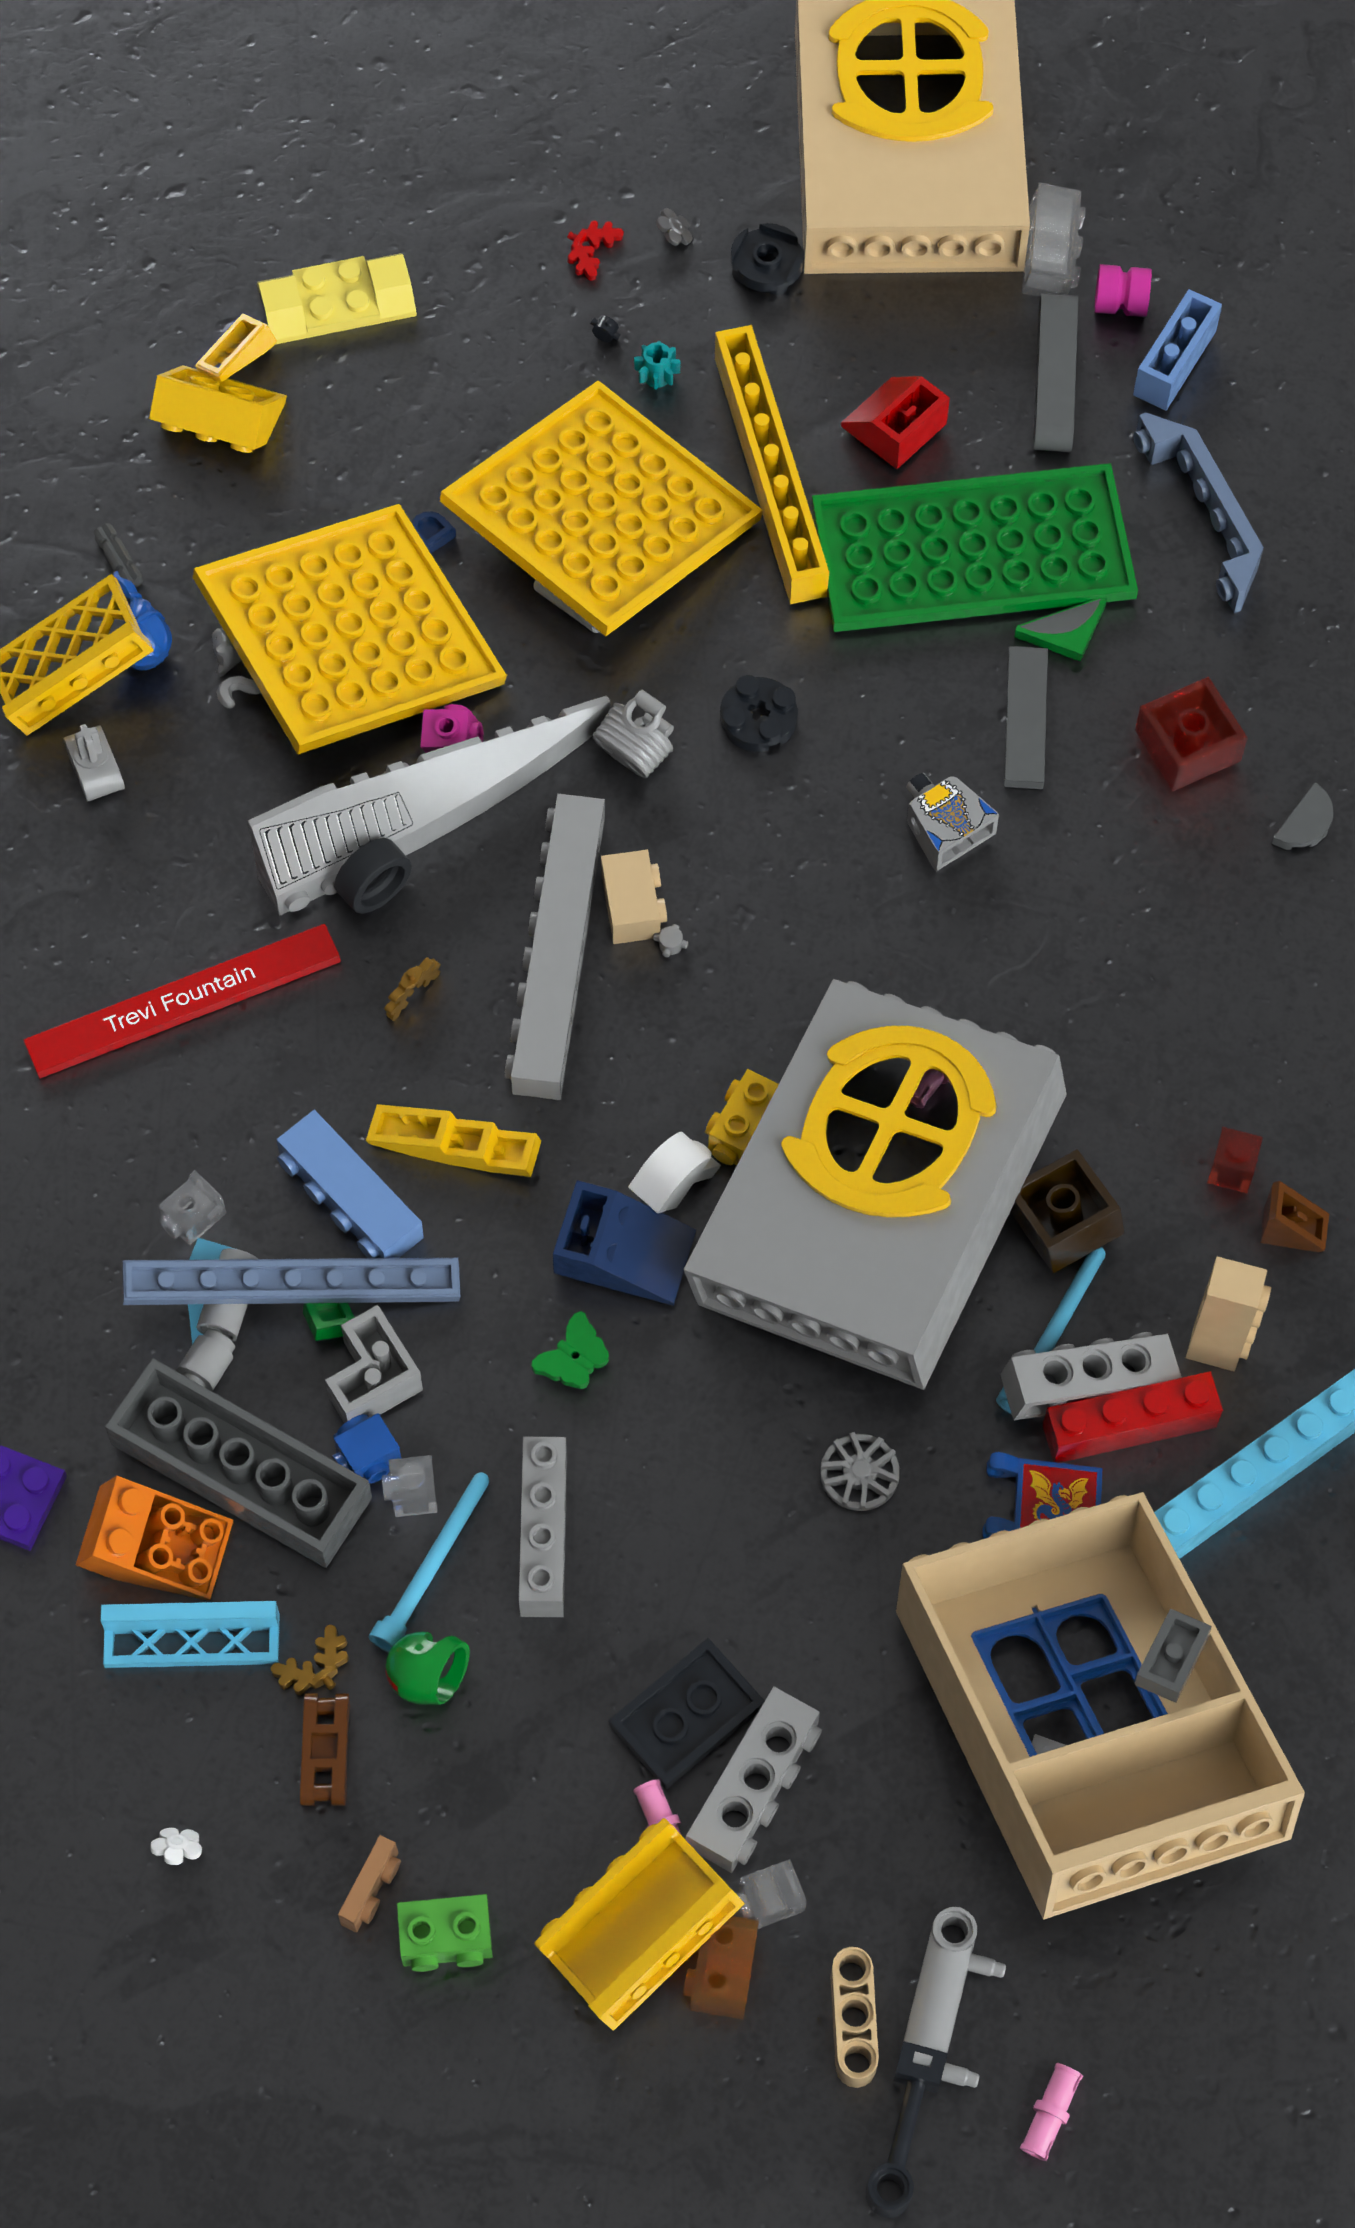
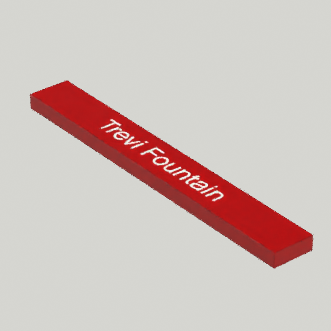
M324 923L23 1040L40 1079L340 963V955Z

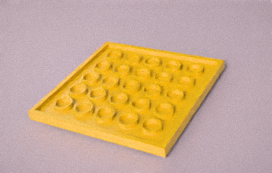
M599 380L441 491L440 502L604 636L609 635L759 522L763 509Z
M400 504L194 568L193 579L297 754L422 713L424 709H434L505 684L507 674Z

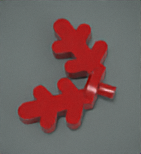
M595 220L590 222L588 229H582L578 235L570 231L567 238L574 242L571 245V252L568 255L567 261L569 264H575L578 261L575 273L577 275L584 273L588 280L594 281L597 276L596 269L599 268L600 264L598 258H592L594 250L599 248L600 241L607 248H612L614 241H621L623 239L624 231L621 228H612L613 224L610 221L605 222L603 228H598V222ZM588 242L590 246H583V243Z

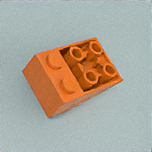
M115 1476L99 1487L76 1566L113 1580L209 1601L234 1520L123 1477Z

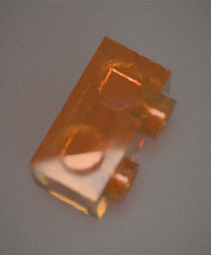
M732 1916L695 1951L699 1952L696 1969H687L683 1996L691 1997V2011L744 2019L759 1920Z

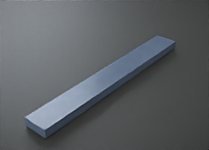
M458 1258L123 1260L122 1263L123 1305L459 1302L461 1297Z

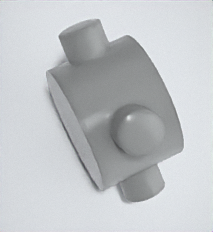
M676 924L665 927L660 933L654 934L653 940L659 941V948L665 957L677 954L682 948L686 949L688 946V941L683 940V934Z

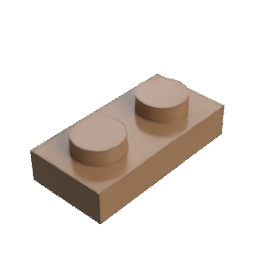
M381 1835L377 1839L338 1914L342 1926L357 1933L362 1922L369 1924L373 1919L380 1903V1899L376 1898L383 1882L387 1884L392 1882L401 1863V1860L396 1858L398 1855L396 1842Z

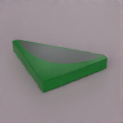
M1107 598L1091 600L1020 624L1015 630L1014 637L1042 648H1048L1050 651L1081 662L1106 607Z

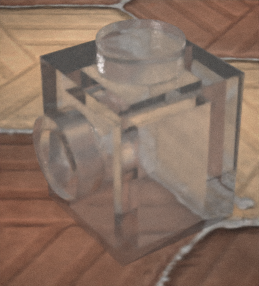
M432 1456L390 1459V1474L382 1475L384 1501L392 1500L395 1517L438 1513Z

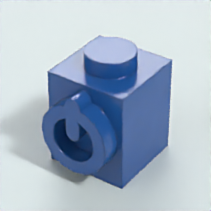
M379 1413L372 1417H369L367 1414L358 1415L345 1422L338 1429L337 1433L333 1435L337 1452L332 1455L333 1460L367 1479L369 1484L380 1481L389 1474L390 1468L402 1462L400 1447Z

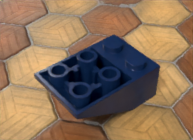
M577 1180L553 1251L554 1274L674 1306L684 1274L683 1269L688 1261L697 1229L664 1213H656L651 1207L616 1190Z

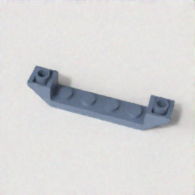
M1149 413L1140 414L1136 432L1133 434L1137 450L1146 455L1151 465L1177 456L1181 470L1184 473L1188 472L1193 481V488L1197 499L1200 502H1204L1210 511V519L1214 529L1217 532L1221 531L1227 541V550L1231 559L1222 562L1219 578L1216 580V588L1220 598L1228 602L1234 613L1241 611L1257 573L1264 547L1198 431Z

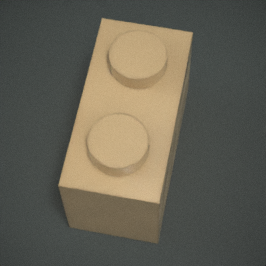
M648 849L601 856V877L613 944L653 939L655 933H660L661 923L667 922L664 898L657 899L655 888L661 887L658 863H650Z

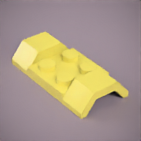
M401 253L365 260V257L361 256L292 270L293 275L257 282L267 324L277 340L276 344L417 316L410 277L404 255Z

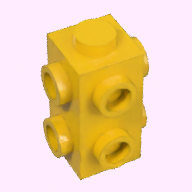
M749 1069L746 1070L740 1081L737 1079L733 1080L725 1095L724 1101L727 1104L721 1114L714 1112L705 1130V1134L709 1135L708 1149L718 1161L726 1165H737L779 1085L778 1083Z

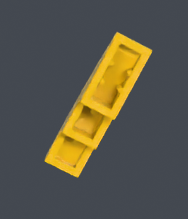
M379 1104L376 1105L366 1138L367 1143L413 1157L464 1168L525 1177L532 1176L541 1145V1139L537 1133L499 1130L494 1122L456 1119L451 1111Z

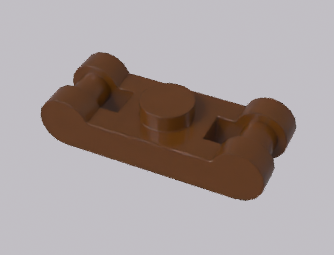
M305 1693L300 1784L301 1806H315V1801H331L332 1806L346 1805L348 1721L350 1712L349 1693H336L335 1698H319L318 1693ZM319 1715H334V1724H318ZM316 1772H332V1783H316Z

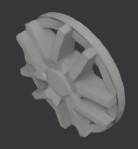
M852 1432L847 1436L836 1439L826 1450L821 1461L820 1478L825 1492L838 1505L854 1511L872 1510L883 1505L892 1497L899 1483L900 1466L895 1450L891 1449L884 1442V1439L868 1434H855V1432ZM859 1442H866L872 1445L863 1452ZM852 1443L856 1454L849 1456L843 1445ZM880 1448L885 1455L874 1461L871 1456ZM837 1451L842 1461H829V1459ZM890 1461L892 1464L893 1473H890L882 1469L881 1467ZM827 1470L843 1471V1475L828 1478ZM876 1477L891 1482L889 1488L886 1489L875 1482ZM847 1484L844 1497L839 1496L831 1486ZM852 1488L862 1490L861 1502L849 1501ZM867 1488L881 1495L875 1500L866 1502Z

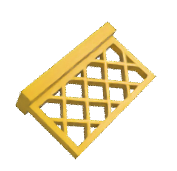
M112 574L0 649V694L5 703L2 709L6 718L26 736L154 651L149 639L141 632L118 580ZM111 591L113 595L108 608H96L100 598ZM76 614L81 615L76 630L65 629L71 617ZM93 616L103 617L97 633L87 632ZM114 619L125 620V624L109 634ZM43 636H50L44 652L33 651L37 640ZM61 638L72 639L65 655L55 653ZM83 640L93 641L91 647L77 656ZM12 657H18L12 673L2 671V664ZM29 659L40 660L34 676L23 675ZM51 662L62 663L60 668L46 676ZM20 683L30 684L29 689L14 698Z

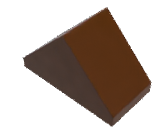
M1273 1182L1264 1208L1260 1243L1323 1252L1326 1248L1329 1213L1283 1182Z

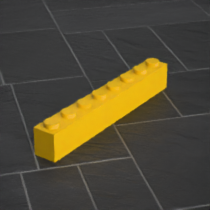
M752 325L715 332V362L760 508L763 509L762 515L790 605L827 597L828 566Z

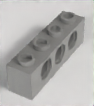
M1150 1332L1133 1335L1128 1340L1115 1342L1112 1338H1103L1092 1342L1089 1346L1076 1348L1074 1344H1063L1049 1352L1036 1353L1035 1350L1020 1351L1012 1355L1000 1373L1013 1420L1045 1416L1047 1408L1182 1378L1169 1335L1153 1336ZM1122 1362L1131 1365L1134 1368L1135 1372L1129 1371L1127 1368H1125ZM1083 1368L1091 1370L1096 1375V1378L1087 1375ZM1044 1374L1052 1376L1058 1384L1049 1382Z
M523 1437L519 1576L520 1617H564L566 1437Z
M773 1686L686 1835V1841L700 1856L730 1873L733 1872L738 1862L743 1865L747 1863L757 1845V1841L752 1839L760 1824L765 1827L769 1825L779 1806V1803L774 1801L781 1787L789 1789L800 1771L801 1766L796 1764L803 1749L811 1752L820 1737L822 1729L817 1727L819 1711ZM780 1736L789 1742L790 1747L783 1752H774L767 1746L766 1742L772 1737ZM758 1773L765 1776L769 1783L765 1788L755 1790L748 1787L744 1780L747 1776ZM729 1811H739L745 1815L747 1821L740 1827H730L722 1818Z

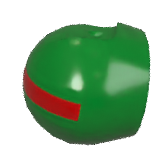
M420 1631L405 1635L392 1646L386 1659L385 1673L389 1685L405 1701L416 1704H445L457 1691L464 1678L470 1656L469 1645L456 1636H448L439 1642H433V1636L430 1632ZM454 1652V1659L450 1670L445 1677L440 1679L447 1660Z

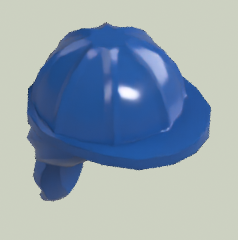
M116 571L113 573V576L118 580L141 632L149 639L154 649L153 652L130 667L140 671L152 669L162 663L164 658L169 655L172 644L170 628L166 624L163 615L158 610H155L148 600L142 599V595L138 593L135 585L130 580L120 577L119 572Z

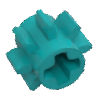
M661 341L651 343L648 346L642 345L641 356L634 357V370L639 371V383L646 382L656 390L667 384L672 386L673 374L680 373L681 360L676 359V348H669L661 343Z

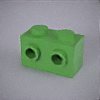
M487 1894L397 1903L400 1953L403 1967L411 1966L413 1971L424 1972L438 1969V1963L456 1962L458 1967H474L482 1965L484 1963L483 1959L493 1958Z

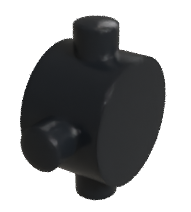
M600 316L599 319L593 318L590 322L594 326L592 332L599 340L610 342L612 339H619L621 335L617 332L619 326L612 318Z

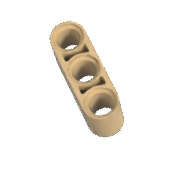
M847 1947L835 1956L830 1977L835 2066L837 2075L842 2083L849 2087L859 2088L866 2086L872 2081L876 2074L879 2059L872 1960L867 1952L858 1947ZM846 1963H855L862 1968L864 1976L857 1981H848L842 1977L839 1969ZM848 2008H858L864 2012L867 2021L861 2026L853 2027L846 2024L842 2013ZM852 2053H860L868 2059L870 2066L864 2072L856 2073L848 2069L844 2060Z

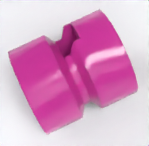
M1100 264L1096 283L1094 313L1115 315L1119 309H1123L1126 316L1147 317L1152 269L1131 267L1128 272H1123L1120 266Z

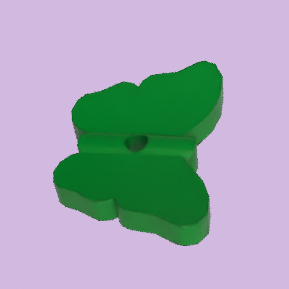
M579 1311L574 1313L568 1322L566 1341H559L556 1350L539 1354L532 1360L531 1368L535 1374L546 1376L553 1381L561 1380L563 1385L584 1389L589 1384V1374L594 1371V1368H602L608 1363L609 1352L605 1348L602 1338L596 1337V1330L589 1323L586 1314ZM574 1355L579 1356L577 1359L572 1358Z

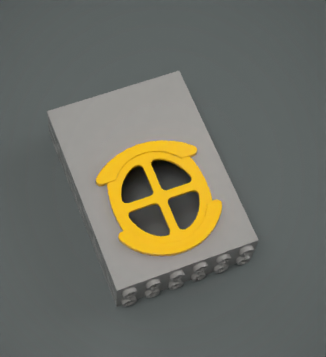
M833 979L683 1269L697 1304L924 1390L1067 1095L1060 1056L1046 1046H1031L1019 1042L1008 1033L997 1032L995 1034L980 1029L972 1021L966 1019L957 1021L945 1017L931 1007L923 1006L918 1008L905 1003L895 995L884 994L883 996L868 991L866 987L857 982L849 981L845 983ZM893 1058L907 1059L911 1062L891 1105L886 1108L874 1106L842 1093L843 1087L851 1078L872 1064ZM929 1069H936L943 1073L950 1081L956 1093L958 1117L955 1127L951 1130H943L905 1115V1111L924 1073ZM834 1110H840L879 1125V1129L860 1167L854 1172L842 1169L834 1160L828 1147L826 1136L827 1120L829 1114ZM896 1133H906L940 1145L943 1148L941 1155L929 1167L913 1177L894 1183H880L873 1179V1175L892 1137Z

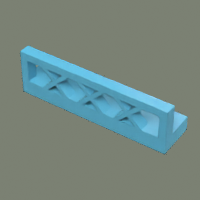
M276 1601L101 1605V1624L104 1628L103 1665L105 1668L279 1663L280 1614ZM252 1631H269V1652H250L241 1642ZM209 1632H220L230 1641L219 1653H206L197 1644ZM230 1632L239 1633L234 1637ZM166 1633H177L186 1642L175 1654H162L154 1644ZM186 1633L196 1634L192 1638H190ZM115 1634H134L143 1643L131 1655L114 1656ZM143 1634L152 1635L147 1639ZM237 1648L241 1653H230V1652H231L233 1649ZM191 1649H193V1650H195L198 1654H187V1653H188ZM148 1650H150L154 1655H144V1654H145Z

